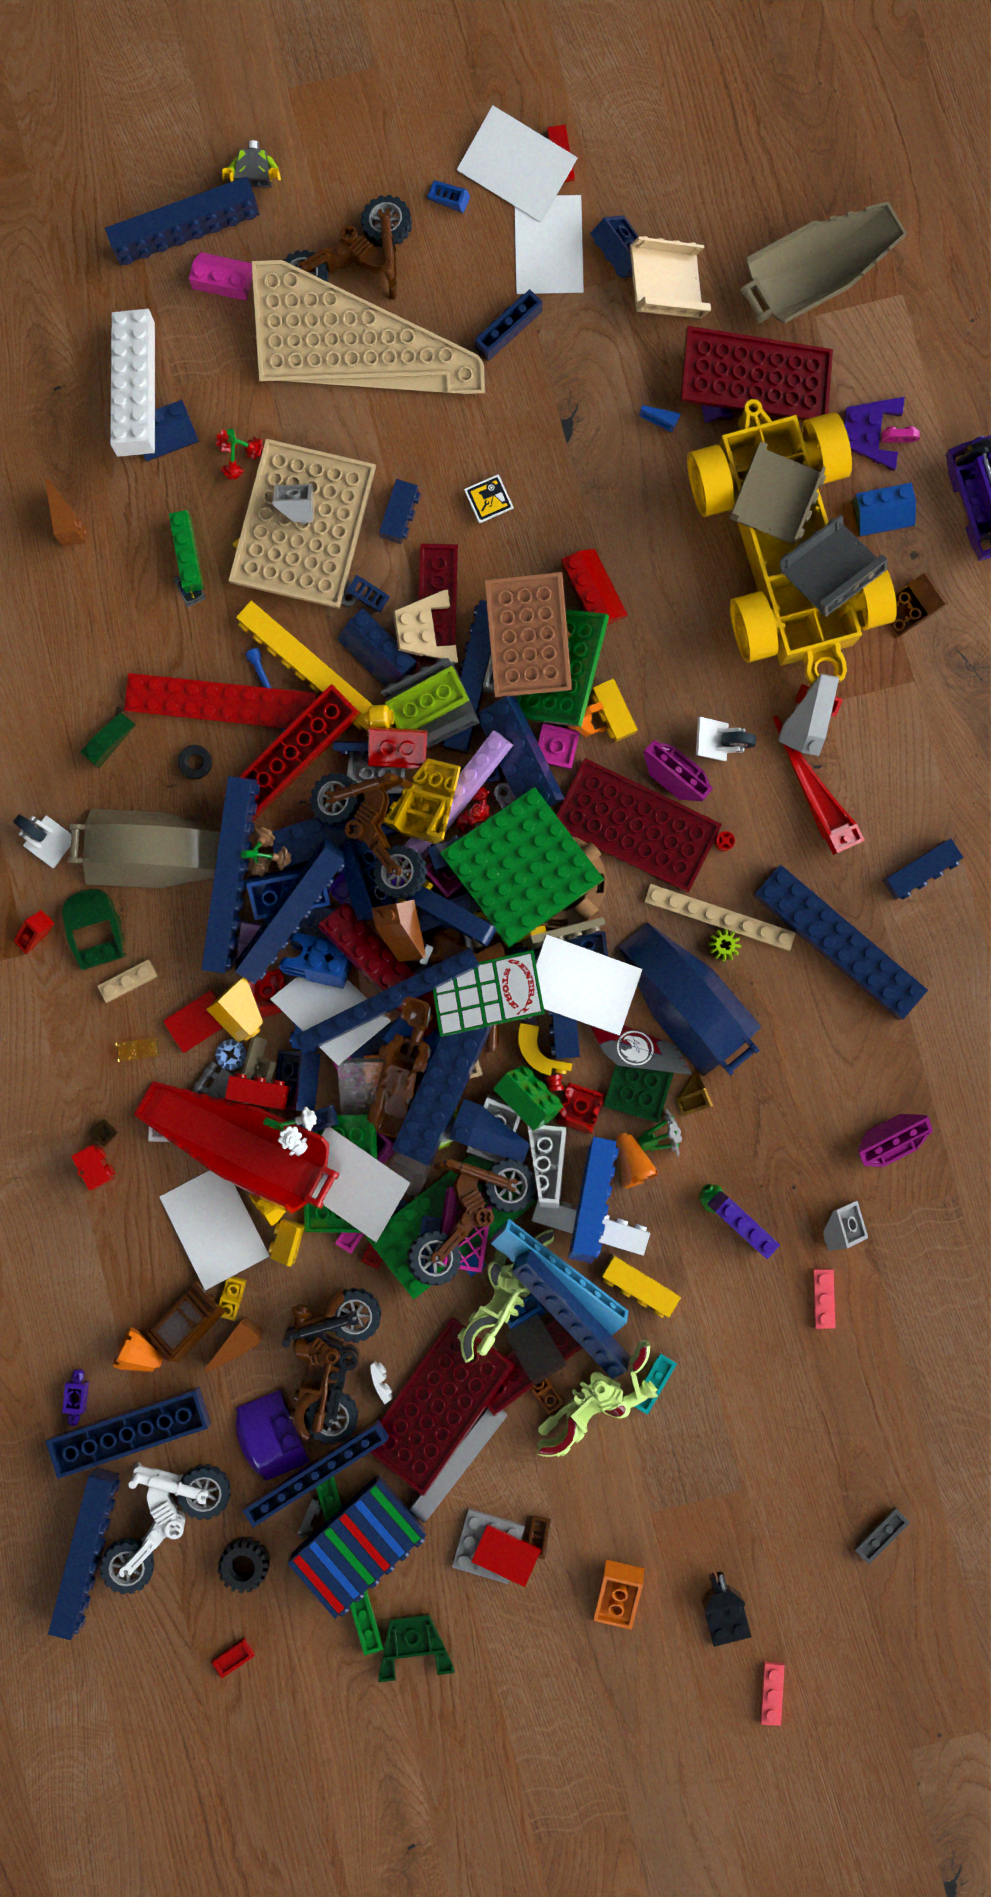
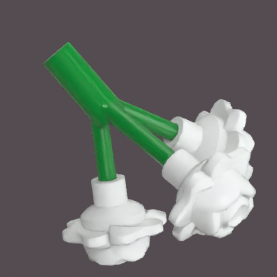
M304 1107L301 1116L296 1117L295 1120L280 1123L266 1117L263 1123L280 1131L281 1137L278 1138V1142L282 1144V1148L291 1149L290 1156L294 1153L299 1156L308 1147L306 1144L307 1138L300 1139L302 1134L298 1132L297 1127L291 1128V1126H288L285 1130L283 1127L292 1124H303L308 1131H311L313 1125L316 1124L317 1118L314 1111Z

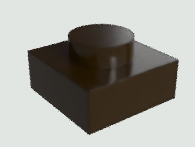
M104 1119L90 1133L104 1147L119 1132Z

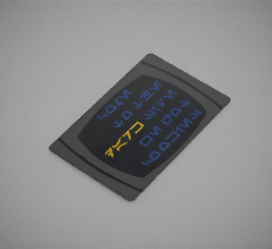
M180 575L173 578L186 607L206 599L202 590L186 593L182 588Z

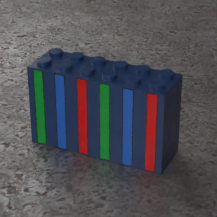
M378 1474L289 1554L288 1565L335 1619L338 1616H344L354 1601L357 1603L365 1596L364 1592L369 1587L373 1589L380 1582L379 1578L382 1575L391 1573L395 1568L394 1564L399 1560H405L410 1555L409 1551L414 1546L417 1548L425 1541V1527Z

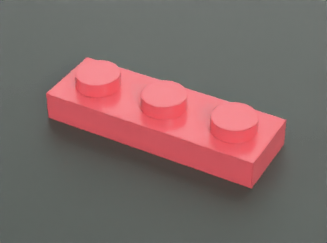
M813 1269L815 1328H835L833 1269Z
M764 1661L760 1715L762 1725L781 1726L784 1663Z

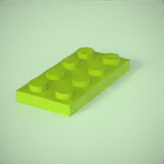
M450 666L385 703L389 709L393 710L394 722L398 729L417 730L470 700L454 667Z

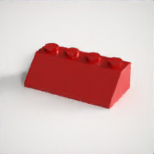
M595 548L578 551L561 559V567L584 612L607 614L609 616L607 626L628 616Z

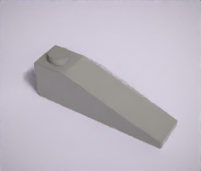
M819 674L808 689L805 698L796 705V710L783 723L778 737L779 742L801 753L820 755L826 739L839 677Z

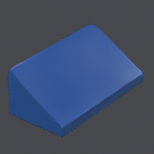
M533 1294L523 1299L524 1307L520 1305L514 1307L519 1315H510L507 1323L512 1332L518 1331L546 1313L542 1304Z

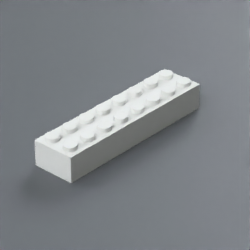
M149 309L112 312L111 446L117 457L155 453V322Z

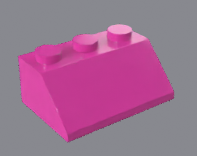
M200 252L192 263L189 281L194 290L247 301L253 278L252 263Z

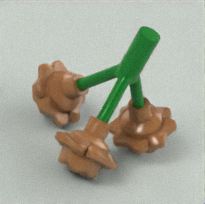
M264 827L256 828L253 838L257 839L256 846L253 850L241 852L242 858H250L248 870L251 871V874L253 876H263L264 872L268 873L271 862L267 858H270L271 861H276L280 870H283L285 866H289L291 863V853L284 846H282L277 854L258 853L257 850L260 846H272L275 836L270 829Z

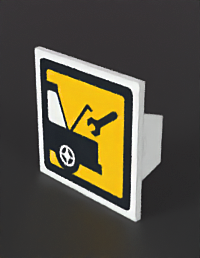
M499 474L464 489L479 524L514 509Z

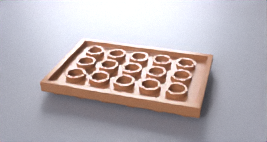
M562 572L485 580L495 697L572 690Z

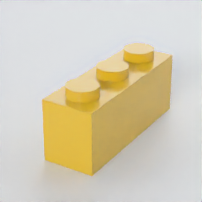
M614 678L593 687V694L590 695L594 704L601 702L604 706V709L598 713L602 722L606 721L608 725L606 730L610 739L614 738L616 743L636 734L637 727Z

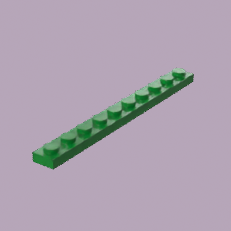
M334 1476L316 1487L325 1521L343 1506ZM367 1590L364 1592L365 1596L356 1603L354 1601L350 1605L364 1656L384 1649Z

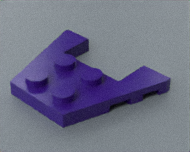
M905 397L846 408L844 426L852 452L860 456L864 455L872 459L873 462L885 465L889 470L895 471L898 452L879 449L883 414L902 416Z

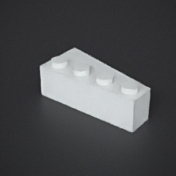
M544 1125L533 1131L528 1126L539 1205L542 1208L559 1209L566 1127Z

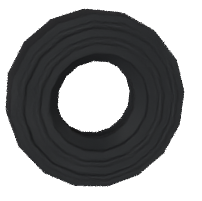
M190 745L179 754L178 767L187 778L201 779L210 772L212 757L204 747ZM193 755H198L202 759V765L198 769H191L188 765V760Z

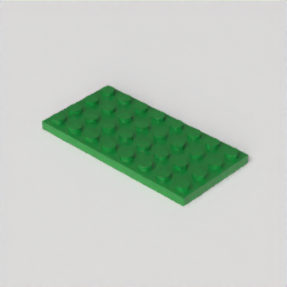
M471 1154L461 1162L486 1171L495 1164L474 1154ZM453 1171L447 1173L391 1217L377 1242L368 1236L366 1237L413 1300L432 1285L422 1284L410 1273L409 1265L406 1261L408 1258L407 1251L410 1249L412 1241L420 1235L423 1215L442 1218L447 1187H453L454 1180L458 1176ZM504 1172L505 1176L509 1179L512 1172ZM477 1182V1189L479 1192L484 1193L482 1191L483 1184L481 1185ZM516 1185V1189L521 1192L522 1185ZM511 1192L512 1200L516 1199L519 1196L516 1193ZM504 1193L501 1198L508 1200L507 1193ZM483 1197V1199H484V1201H485V1203H486V1204L484 1205V1207H487V1206H488V1200H485V1198ZM533 1197L530 1204L516 1212H500L492 1207L494 1220L489 1225L487 1241L493 1237L494 1232L508 1219L514 1221L534 1205L536 1201ZM473 1228L466 1237L468 1238L476 1232ZM477 1234L469 1241L474 1249L481 1245L482 1239ZM467 1242L459 1247L463 1257L472 1252ZM437 1266V1273L441 1272L444 1268Z

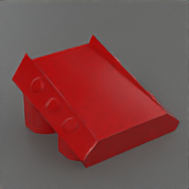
M280 968L267 972L261 981L258 979L255 984L247 980L262 1019L283 1012L271 1000L275 994L286 986L283 972Z
M568 1083L561 1103L564 1107L558 1112L556 1122L559 1125L584 1132L585 1134H592L605 1095L573 1083Z

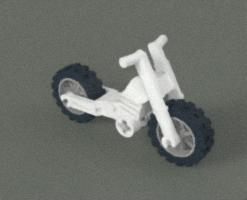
M139 1462L135 1463L134 1474L129 1482V1487L134 1489L138 1483L149 1487L147 1501L150 1513L155 1520L141 1540L137 1541L132 1537H129V1539L121 1538L118 1542L114 1541L105 1550L100 1565L102 1580L104 1579V1584L110 1587L113 1592L116 1593L118 1591L120 1594H133L136 1590H142L144 1585L149 1583L153 1574L155 1563L152 1551L158 1547L164 1538L178 1539L182 1536L186 1520L185 1512L191 1518L196 1517L197 1520L206 1518V1520H209L213 1516L217 1517L222 1510H225L230 1499L231 1488L229 1478L227 1479L224 1471L221 1472L219 1467H212L211 1464H206V1466L199 1464L195 1468L191 1467L188 1469L186 1474L177 1475L156 1468L144 1467ZM210 1481L214 1482L216 1486L209 1487ZM219 1490L218 1497L214 1496L210 1492ZM169 1492L178 1496V1504L181 1505L182 1511L177 1510L178 1506L173 1501ZM208 1497H209L210 1499L214 1500V1501H213L212 1503H210V1504H207V1498H208ZM119 1556V1558L121 1559L122 1563L113 1562V1561H114V1559H115L116 1557ZM142 1563V1569L140 1571L137 1569V1567ZM113 1567L120 1568V1571L116 1574ZM132 1572L137 1574L135 1577L130 1578Z

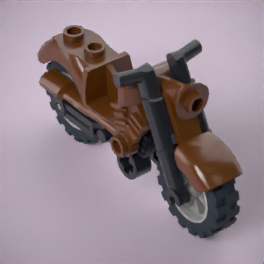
M343 1286L338 1288L328 1299L324 1313L310 1318L308 1317L313 1311L308 1309L307 1305L297 1304V1306L291 1307L295 1317L294 1326L287 1327L282 1346L287 1348L291 1340H294L293 1352L297 1358L307 1363L309 1373L306 1380H302L300 1390L296 1389L294 1401L297 1402L296 1409L292 1408L289 1420L293 1421L292 1425H294L297 1434L304 1441H307L309 1433H312L313 1438L321 1440V1443L326 1444L327 1442L330 1445H334L336 1442H344L356 1429L358 1408L354 1399L352 1400L348 1393H343L342 1389L345 1384L346 1372L354 1369L357 1365L359 1351L352 1344L344 1346V1342L327 1335L326 1331H333L338 1338H343L346 1342L353 1341V1343H359L361 1340L365 1341L368 1337H372L380 1325L381 1307L378 1300L373 1297L374 1295L371 1292H366L365 1289L351 1288L350 1290H345ZM350 1302V1309L343 1308L345 1304ZM354 1302H360L362 1304L358 1308V1305H354ZM366 1306L369 1313H360V1311ZM359 1317H369L366 1325ZM357 1324L362 1326L361 1328L354 1329V1326ZM347 1355L352 1356L351 1359H346ZM326 1404L328 1405L327 1412L324 1410ZM343 1408L346 1414H338V1412ZM337 1419H346V1422L342 1426ZM335 1423L338 1429H331L332 1424Z

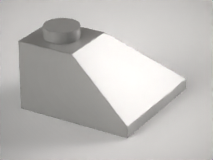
M312 484L274 485L272 500L274 507L293 522L306 524L313 521Z
M858 1201L851 1202L833 1211L823 1231L828 1251L846 1249L868 1239Z

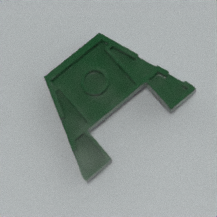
M430 1613L390 1618L378 1683L396 1680L394 1659L434 1654L437 1675L455 1673V1667Z

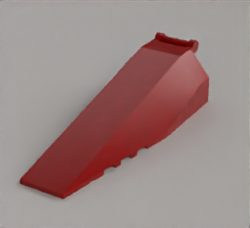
M153 1081L133 1114L220 1178L291 1214L308 1203L322 1209L323 1201L334 1180H337L340 1175L338 1172L327 1167L330 1144L323 1136L308 1131L296 1124L284 1126V1130L288 1126H291V1128L297 1127L298 1132L302 1134L300 1139L307 1138L306 1144L308 1147L305 1152L299 1156L295 1153L290 1156L291 1149L282 1148V1144L278 1142V1138L281 1137L280 1131L263 1123L266 1117L280 1123L287 1120L255 1106L231 1102L223 1098H215L207 1094H199L187 1089H179L175 1086ZM326 1174L328 1177L315 1199L312 1195L323 1175Z

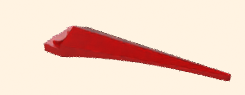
M775 715L773 721L780 734L783 725ZM783 744L821 837L826 840L832 854L835 855L865 841L857 823L825 787L801 752Z

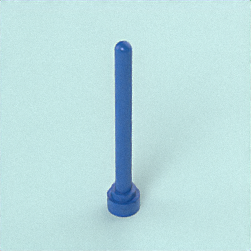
M259 648L247 651L245 656L254 665L262 686L271 688L260 662L262 655ZM281 728V731L283 733L286 730V728Z

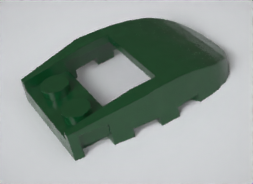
M87 889L73 894L65 901L62 909L68 945L83 971L127 957V954L123 952L122 942L125 941L120 915L117 914L111 897L100 889ZM109 920L115 940L78 951L73 931Z

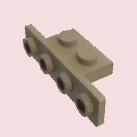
M256 1036L252 1038L241 1073L246 1074L247 1079L254 1080V1076L266 1078L265 1082H271L276 1062L262 1058L267 1039Z

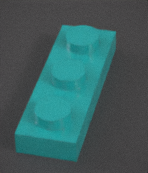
M661 1353L658 1354L644 1379L647 1383L651 1381L658 1389L656 1391L658 1396L677 1365L675 1361ZM658 1397L648 1398L634 1407L648 1415Z

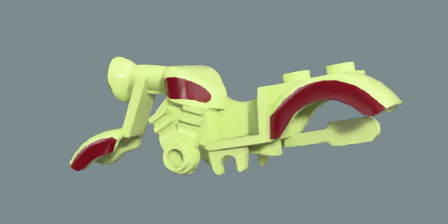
M639 1341L635 1352L630 1357L631 1368L629 1370L635 1391L623 1396L620 1382L604 1376L600 1371L593 1372L590 1376L591 1383L589 1385L585 1382H580V1385L583 1387L582 1392H577L573 1389L574 1398L566 1403L555 1415H550L538 1426V1432L546 1436L566 1413V1426L563 1432L555 1438L540 1440L536 1448L537 1455L544 1457L564 1456L568 1453L574 1442L578 1443L584 1437V1433L588 1431L587 1423L594 1414L603 1412L606 1415L622 1419L629 1415L630 1408L648 1398L658 1397L656 1393L658 1389L651 1381L647 1383L643 1380L642 1386L639 1387L636 1373L644 1367L649 1358V1341Z

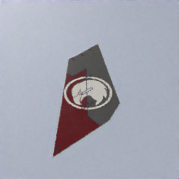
M590 1025L603 1053L618 1066L692 1075L676 1045L623 1025L620 1035Z

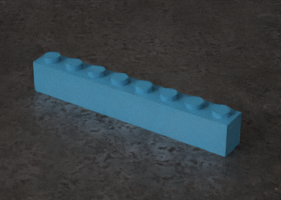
M508 1219L494 1232L491 1244L498 1251L508 1256L512 1262H515L516 1257L531 1249L611 1336L627 1323L629 1311L513 1221Z

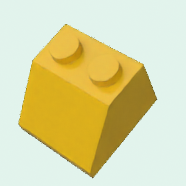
M282 1219L280 1223L277 1222L274 1234H277L275 1242L272 1241L269 1248V1253H272L270 1259L289 1267L295 1263L304 1232V1224Z

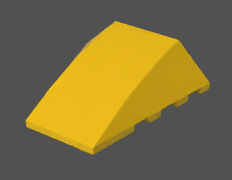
M428 758L413 776L412 787L410 789H403V795L397 802L394 801L389 807L391 810L382 823L405 836L437 844L444 840L461 769L460 766Z

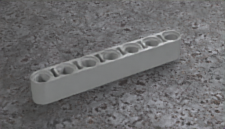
M488 1407L484 1410L425 1496L419 1494L409 1508V1511L423 1522H426L507 1416L504 1411L493 1416Z

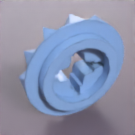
M234 1039L223 1041L216 1050L217 1063L227 1070L238 1069L246 1060L244 1045ZM232 1049H234V1055L238 1059L230 1058L227 1061L228 1055L226 1054V1052H224V1050L231 1051Z

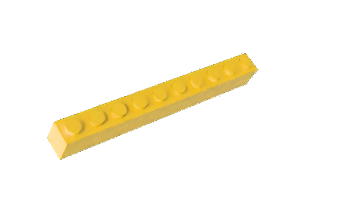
M251 600L236 617L239 621L238 626L245 632L249 630L253 634L252 638L260 645L264 643L268 647L266 650L274 657L278 655L282 659L280 662L286 668L290 669L292 667L296 671L295 675L300 680L304 681L306 679L310 683L309 687L317 694L319 692L323 693L331 684L335 685L362 713L352 724L358 730L364 729L368 733L366 736L369 738L370 726L365 723V713H368L369 707L373 705ZM393 723L390 728H395V724Z

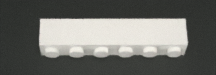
M538 1198L531 1220L573 1233L577 1209L572 1208L573 1204L565 1201L561 1202L559 1209L542 1208L539 1205ZM609 1215L605 1216L602 1224H605V1230L599 1242L644 1256L650 1232L646 1231L647 1227L639 1224L633 1227L628 1225L626 1220L617 1218V1221L609 1219Z

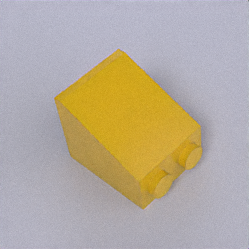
M244 977L234 982L206 1009L237 1042L253 1038L260 1031L258 1027L263 1023L249 983Z

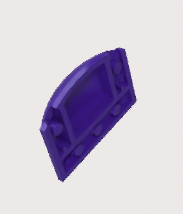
M281 1389L237 1407L235 1424L240 1448L249 1465L264 1480H270L310 1463L301 1438L297 1434L294 1425H292L293 1421L289 1420L291 1413Z

